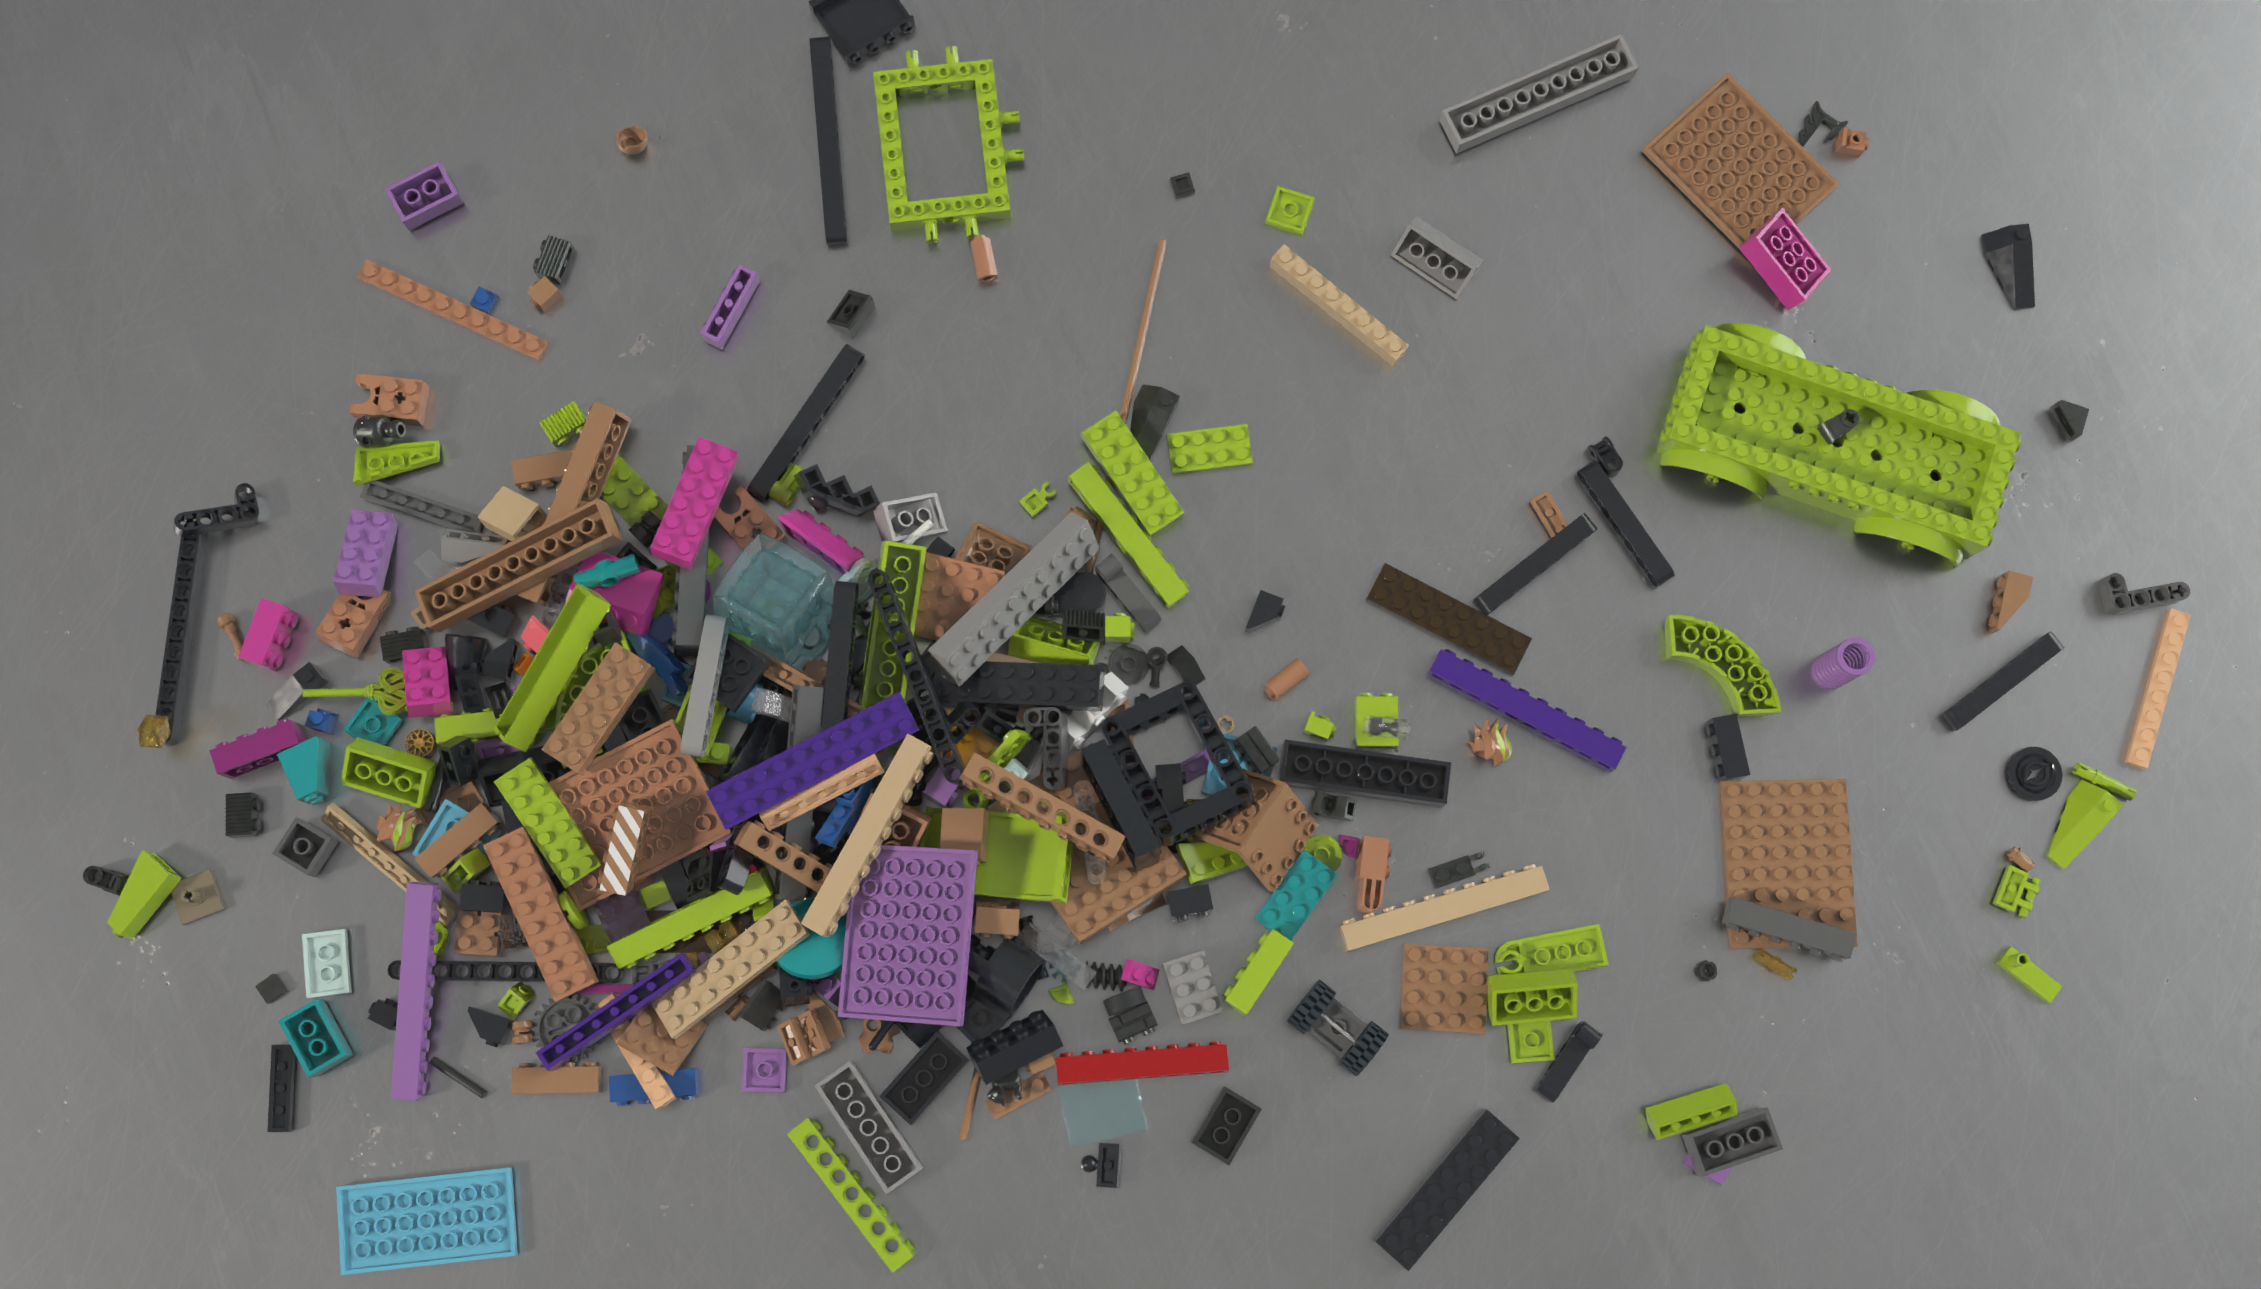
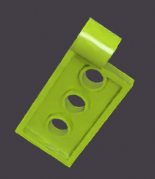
M1010 730L1004 736L1003 743L991 750L988 760L1005 768L1033 737L1027 731ZM981 773L979 775L981 781L989 782L990 779L987 774ZM974 787V789L969 788L964 793L962 802L965 808L985 809L989 804V799L981 794L982 791ZM975 795L979 797V802L976 806L972 801Z

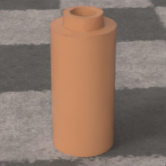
M985 235L975 236L970 244L978 281H994L998 278L990 238L985 237Z
M1296 658L1264 683L1266 687L1264 691L1269 698L1278 700L1310 673L1306 666Z

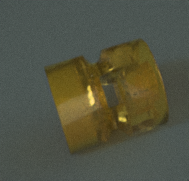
M729 919L720 924L718 930L712 929L703 936L715 955L737 938L740 933Z

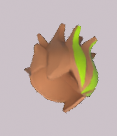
M1487 719L1482 730L1476 724H1473L1476 731L1475 742L1467 743L1471 745L1475 755L1486 760L1494 759V767H1496L1502 761L1505 762L1512 753L1511 744L1506 736L1509 725L1506 724L1498 730L1499 720L1496 719L1490 726V721Z
M389 803L387 804L386 815L378 817L376 829L380 832L377 841L390 839L394 845L392 851L394 853L411 845L414 829L421 820H418L416 816L410 817L415 812L414 809L401 812L400 804L393 809Z

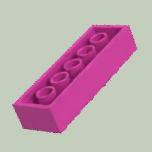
M698 437L650 546L652 556L689 570L692 569L738 463V451Z

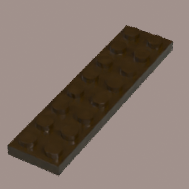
M1387 563L1384 564L1366 598L1367 601L1512 676L1515 674L1532 640L1531 637L1488 615L1486 616L1484 613Z

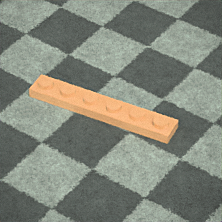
M873 754L760 812V818L767 829L771 831L884 773V769L876 755Z
M614 994L609 995L596 1004L595 1008L600 1009L616 998ZM627 1020L610 1032L616 1043L631 1023L630 1020ZM618 1045L657 1111L676 1099L658 1067Z

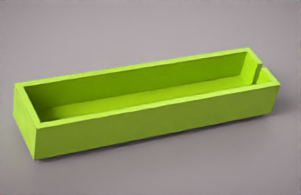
M579 583L576 584L493 728L504 743L524 752L534 744L535 735L545 725L547 714L554 709L558 695L565 690L569 676L576 671L580 657L587 652L588 643L594 637L593 632L599 630V624L602 619L607 617L606 613L610 611L611 604L599 593Z

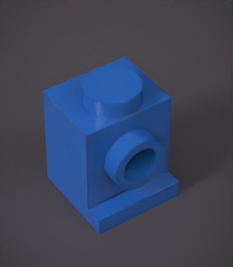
M320 708L317 709V712L309 710L305 726L312 730L332 735L338 714Z

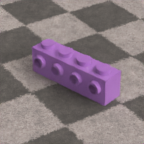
M741 264L732 272L727 287L722 290L717 305H714L708 321L702 326L700 334L705 342L721 350L723 349L760 282L757 272Z

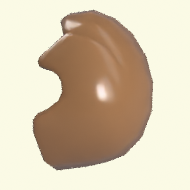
M636 125L630 128H623L616 136L618 148L629 155H636L644 151L647 145L646 130H641Z

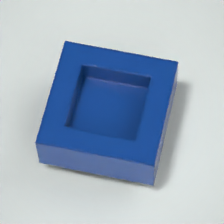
M479 286L470 305L490 314L499 296Z

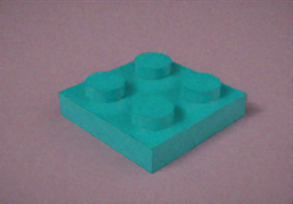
M366 698L343 731L355 739L359 737L385 746L403 722V719L397 715L388 716L383 714L378 707L377 701Z

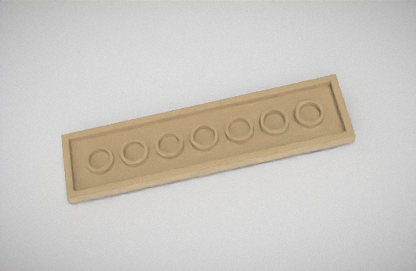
M785 899L698 967L695 973L652 1003L672 1039L680 1037L810 935L806 927L801 924V919L788 900Z

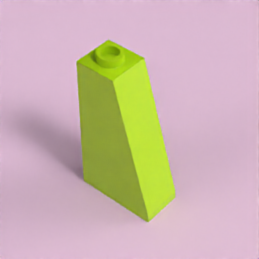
M142 850L107 921V924L113 929L112 933L119 938L127 937L133 939L182 879L156 853Z

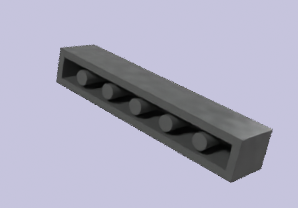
M1734 897L1727 900L1722 924L1728 925L1727 928L1740 932V929L1748 931L1750 936L1760 938L1763 935L1769 937V941L1779 944L1782 941L1787 942L1791 948L1802 950V947L1810 949L1809 953L1822 956L1824 953L1831 955L1830 959L1843 962V959L1851 958L1857 935L1856 933Z

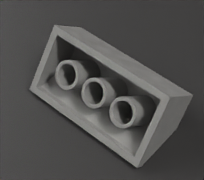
M1418 216L1408 225L1391 253L1392 257L1455 299L1459 298L1484 261Z

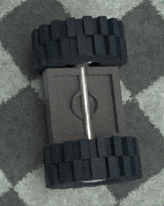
M1319 979L1292 1012L1287 1022L1303 1035L1307 1031L1341 1057L1342 1059L1339 1063L1357 1077L1383 1046L1389 1034L1373 1021L1369 1024L1334 997L1336 992Z

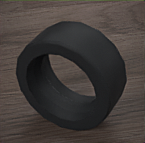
M1141 986L1103 1000L1108 1016L1146 1002Z

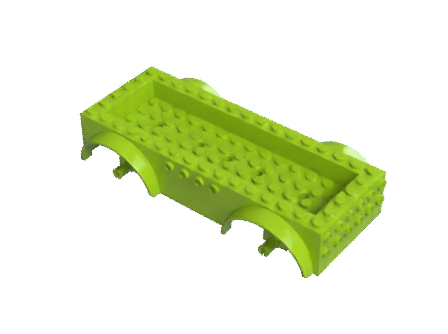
M1725 323L1713 327L1705 325L1701 331H1697L1695 337L1693 336L1689 346V353L1683 364V371L1677 382V390L1671 401V408L1665 419L1666 424L1659 438L1660 442L1656 452L1662 454L1661 466H1675L1708 474L1707 480L1711 481L1713 479L1712 482L1718 483L1720 478L1752 491L1759 496V500H1763L1766 492L1770 491L1856 521L1854 526L1855 533L1873 534L1903 541L1901 547L1905 548L1907 546L1909 550H1913L1915 545L1925 548L1951 560L1956 568L1959 566L1962 558L1968 559L1990 546L1993 540V535H1991L1992 529L1999 520V516H1997L1998 509L2002 507L2005 499L2003 492L2010 483V478H2008L2009 472L2012 471L2016 463V459H2014L2015 452L2021 446V440H2019L2021 432L2000 426L1998 417L1986 405L1965 395L1943 390H1916L1904 393L1898 391L1893 386L1877 384V381L1873 379H1863L1857 377L1855 373L1839 371L1835 366H1825L1807 360L1801 348L1791 339L1774 330L1746 323ZM1735 404L1742 406L1744 413L1738 414L1734 409ZM1847 409L1855 410L1859 415L1858 424L1834 442L1837 447L1833 443L1828 445L1817 430V427ZM1931 471L1938 474L1939 481L1932 480L1930 476Z

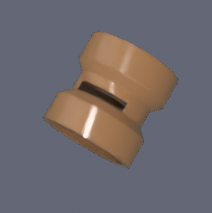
M532 1020L511 1023V1030L514 1033L512 1044L534 1042L532 1038L534 1035L531 1034Z

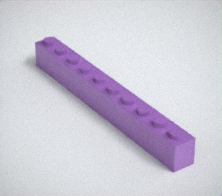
M415 881L407 883L391 1099L417 1101L426 1092L424 1073L428 1069V1061L425 1060L430 1046V1040L427 1039V1031L431 1028L429 1009L432 1008L433 997L430 996V992L435 981V977L432 975V966H435L436 963L434 945L437 944L438 940L435 926L440 916L439 910H437V902L441 899V889H438L439 883Z

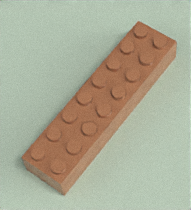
M521 827L483 845L554 1001H560L598 983L599 980L578 934L568 920V913L561 908L558 898L559 893L538 847L526 829Z

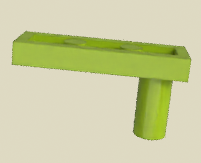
M2009 946L1997 961L1998 965L2046 1003H2051L2063 987L2032 963L2027 954L2020 953L2012 946Z

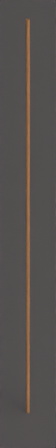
M1159 239L1120 412V417L1125 424L1128 418L1167 241L1164 239ZM1106 475L1105 481H1108L1109 484L1112 486L1113 484ZM1097 519L1094 535L1098 544H1100L1103 526ZM1097 553L1087 561L1085 572L1093 573ZM1042 762V767H1041L1040 774L1043 773V762ZM975 1067L959 1139L967 1141L981 1080Z

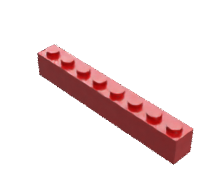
M1222 1041L1209 1042V1046H1201L1200 1043H1189L1188 1047L1179 1048V1044L1167 1045V1049H1158V1046L1145 1047L1144 1051H1137V1048H1125L1124 1052L1116 1053L1115 1049L1103 1050V1054H1094V1051L1081 1052L1080 1056H1073V1053H1061L1060 1057H1056L1058 1085L1224 1073L1229 1071L1227 1044H1222Z

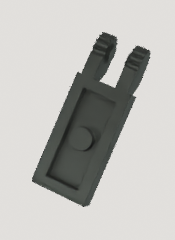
M1482 851L1471 856L1466 855L1429 868L1428 871L1435 889L1489 869V863L1482 864L1474 869L1471 864L1472 860H1478L1486 856L1485 852Z

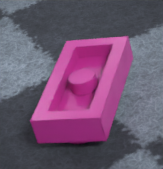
M1126 959L1121 980L1154 990L1160 969Z

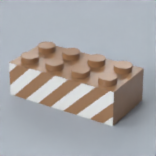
M626 801L614 809L612 820L615 821L614 829L609 831L607 841L610 842L609 850H605L603 862L606 864L604 871L600 872L598 883L601 884L600 890L624 896L633 890L651 806Z

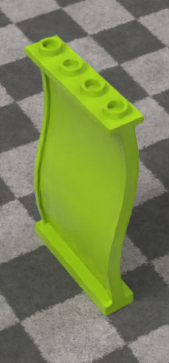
M926 806L925 814L933 818L920 842V846L924 848H940L942 808ZM988 811L986 863H979V866L976 868L974 896L1067 904L1074 842L1060 839L1057 836L1058 833L1051 829L1050 831L1042 829L1038 826L1039 823L1033 819L1026 820L1019 814ZM1063 816L1055 817L1057 823L1065 824Z

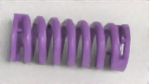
M1849 638L1815 659L1811 668L1812 677L1817 685L1824 689H1837L1871 670L1875 662L1874 649L1864 639Z

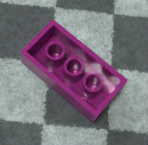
M283 719L278 721L277 725L269 728L266 726L257 729V733L252 735H240L236 737V741L217 744L216 748L209 750L217 774L234 779L279 762L278 753L308 740L305 727L292 720Z

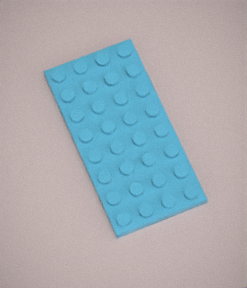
M512 1167L336 1187L341 1275L518 1255Z

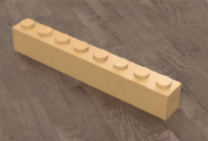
M1285 244L1271 258L1270 268L1392 367L1406 353L1409 345Z

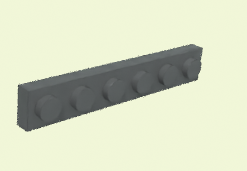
M376 480L366 483L360 496L362 499L454 530L480 533L483 526L477 514Z

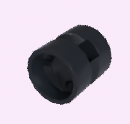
M648 510L641 517V522L634 523L628 530L648 549L654 540L661 520L652 511Z

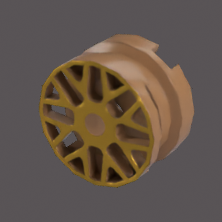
M415 729L406 736L405 749L407 753L429 759L438 749L436 737L427 730Z

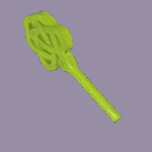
M396 667L384 669L379 674V683H371L364 688L303 689V697L365 696V698L371 700H378L379 709L388 716L407 711L404 671Z

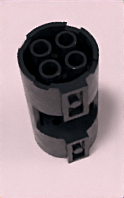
M973 913V916H972V924H973V921H974V915H975V913ZM971 934L968 969L979 975L971 997L1008 1020L1012 1018L1035 986L1043 971L1046 960L1030 951L1024 945L1025 941L1017 936L1010 939L1006 938L996 949L990 945L984 946L980 943V938Z

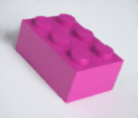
M261 598L238 657L252 665L276 672L277 667H280L282 664L283 651L290 643L292 628H295L297 625L298 613L285 605Z
M446 647L402 651L406 706L409 718L452 713Z

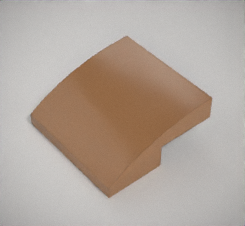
M816 1008L808 1010L777 1026L792 1066L831 1049Z

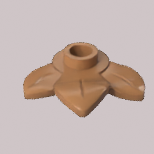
M864 1019V1031L859 1037V1043L865 1054L871 1051L868 1045L886 1020ZM872 1021L877 1022L878 1026L876 1029L870 1028ZM895 1023L876 1048L884 1053L891 1052L893 1046L891 1036L900 1033L899 1027Z

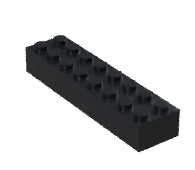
M985 661L958 687L944 679L937 666H935L934 690L940 705L958 706L964 701H969L975 707L1022 709L1055 707L1061 710L1102 712L1105 670L1101 665Z
M1285 739L1282 747L1278 780L1290 786L1444 807L1447 804L1452 762Z
M1483 1109L1381 1229L1373 1241L1405 1270L1409 1271L1520 1138L1489 1110Z

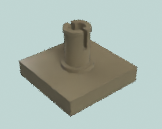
M207 870L181 880L171 892L182 925L190 924L225 910L212 870Z

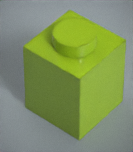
M664 880L640 890L642 894L639 896L643 907H647L648 910H655L673 902Z

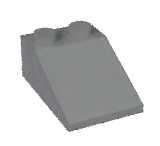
M937 492L882 502L873 509L882 541L901 543L928 519L934 526L916 541L948 531Z

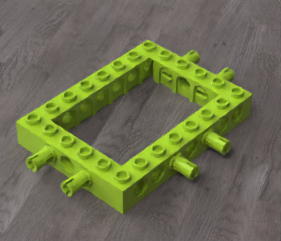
M950 46L945 48L947 64L919 67L918 51L912 50L913 58H911L909 50L905 52L907 68L873 72L891 231L925 228L926 242L932 244V235L934 243L939 242L937 226L965 223L966 238L972 239L971 231H973L974 237L979 236L977 222L1010 219L1011 212L1005 165H1007V162L1025 161L1023 148L1005 150L1003 148L1002 125L1019 124L1020 118L1019 110L1002 113L998 110L993 59L958 62V48L956 46H952L953 54H951ZM975 85L988 193L908 202L896 91L901 97H909L910 94L924 93L928 95L929 92L944 91L946 93L948 90L964 89L965 91L972 89Z

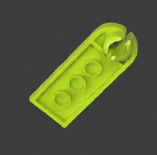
M1600 924L1508 941L1498 948L1495 955V964L1514 960L1515 963L1497 967L1499 975L1572 968L1573 972L1609 965Z

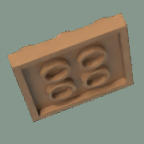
M651 1004L637 1013L619 1038L617 1045L673 1076L705 1031L707 1023L700 1020L680 1037L672 1039Z

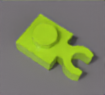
M1045 482L1042 485L1040 492L1034 488L1019 501L1032 517H1035L1048 506L1047 498H1053L1057 494L1056 490H1053L1051 493L1046 492V488L1050 486L1049 482Z

